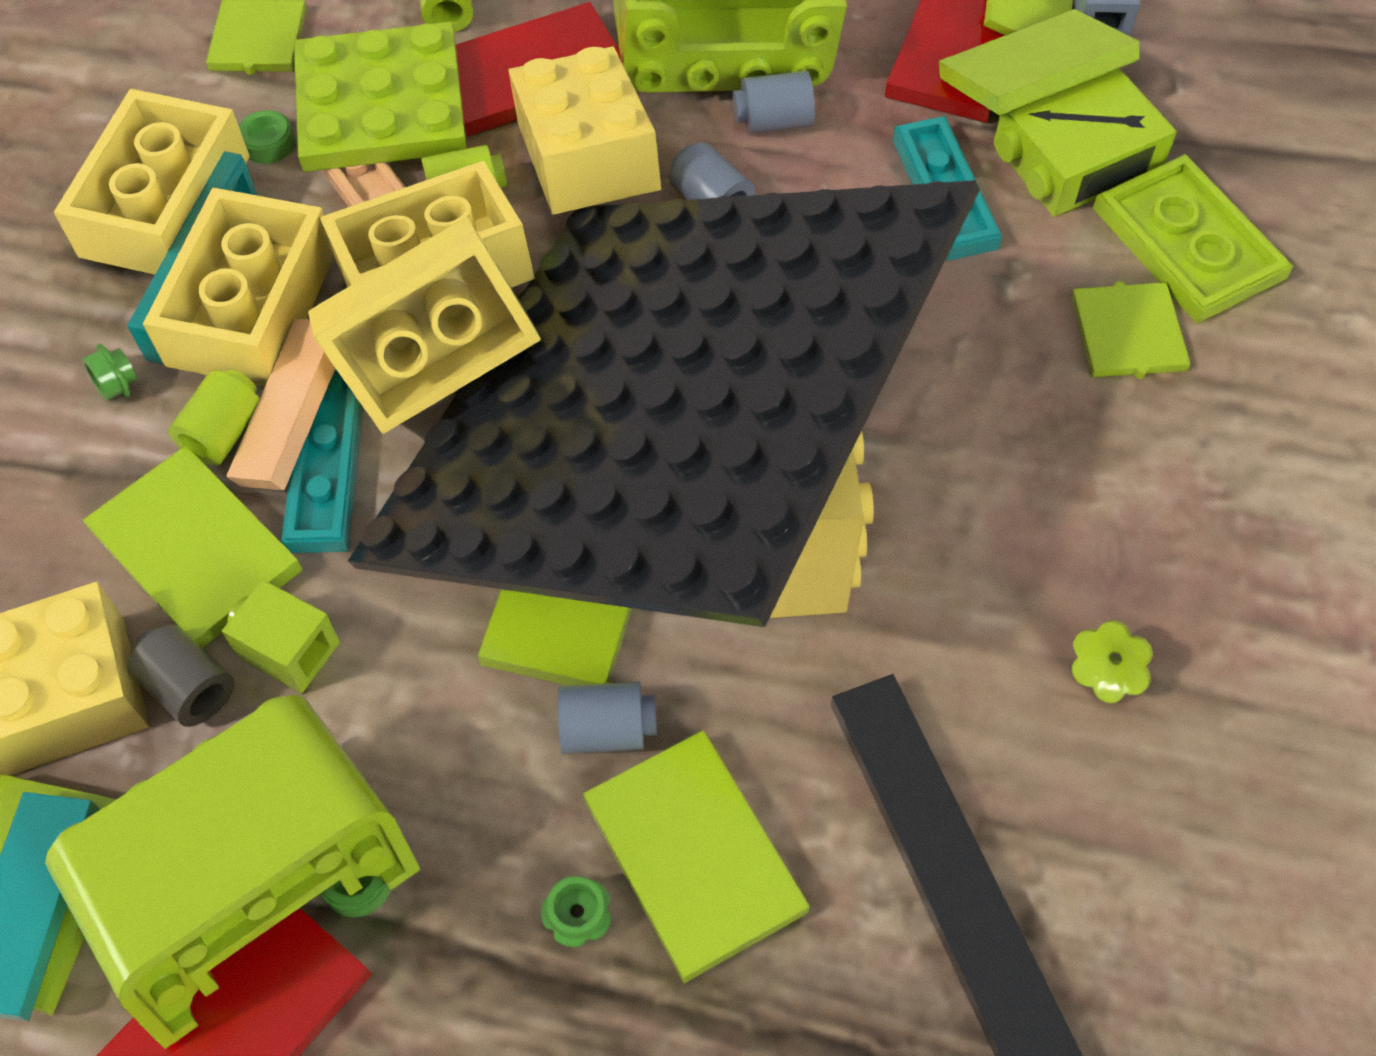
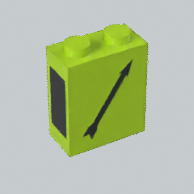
M1116 69L1000 115L993 145L999 157L1004 162L1009 163L1023 179L1032 197L1040 200L1052 216L1056 217L1095 200L1097 195L1165 164L1177 131L1120 69Z

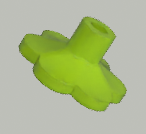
M1108 620L1098 630L1085 629L1075 637L1073 648L1078 658L1072 665L1073 677L1079 684L1093 687L1094 693L1101 701L1116 703L1126 694L1139 695L1149 687L1151 675L1147 665L1153 658L1152 647L1146 639L1132 636L1130 630L1123 622Z

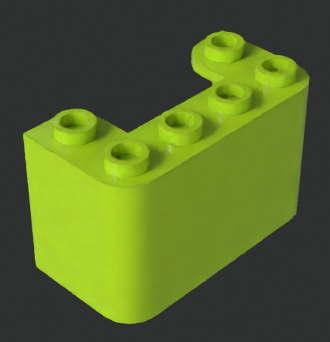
M613 0L622 65L634 89L638 92L646 93L741 90L743 78L808 71L812 85L816 87L823 83L833 70L847 8L846 0Z
M297 695L275 697L267 700L256 711L217 736L201 742L192 752L147 780L135 784L126 794L84 821L66 828L48 850L45 860L51 877L121 1006L164 1049L199 1026L192 1015L190 1005L193 996L198 990L207 997L219 988L209 971L338 881L341 882L349 896L363 888L357 878L364 876H378L391 891L421 870L393 815L312 705L304 697Z

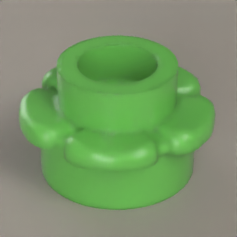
M102 344L96 345V352L82 358L84 367L94 386L105 401L120 394H123L125 398L129 397L128 384L137 380L127 357L120 348L110 352Z
M580 876L564 878L553 886L548 897L543 901L541 908L543 924L545 928L552 929L555 940L566 947H581L585 944L586 940H598L607 932L612 917L610 912H608V906L611 903L610 895L606 888L595 880ZM574 906L583 907L584 914L581 917L574 918L571 916L570 912Z

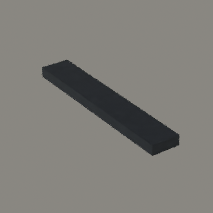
M894 674L832 696V710L994 1055L1083 1056Z

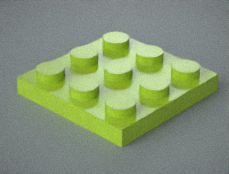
M452 21L294 40L298 158L303 172L417 159L467 148L456 40Z

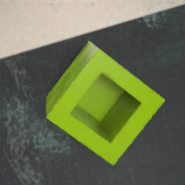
M263 579L249 596L241 598L234 605L228 616L227 624L221 631L239 660L300 694H303L340 644V640L325 612Z

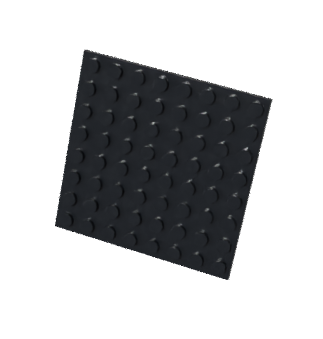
M976 180L935 181L926 184L897 186L877 185L868 188L821 189L809 192L768 193L765 195L736 197L720 196L717 198L692 200L674 199L648 203L630 202L619 205L589 206L577 209L568 217L566 227L551 250L542 257L540 267L534 274L535 279L530 280L525 290L517 296L541 340L455 392V397L438 423L427 433L425 443L408 469L395 482L394 490L376 518L364 529L361 541L348 559V562L356 569L765 627L980 191Z

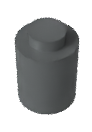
M177 625L149 629L137 638L131 648V656L127 665L129 674L184 727L196 726L211 718L224 706L233 691V677Z

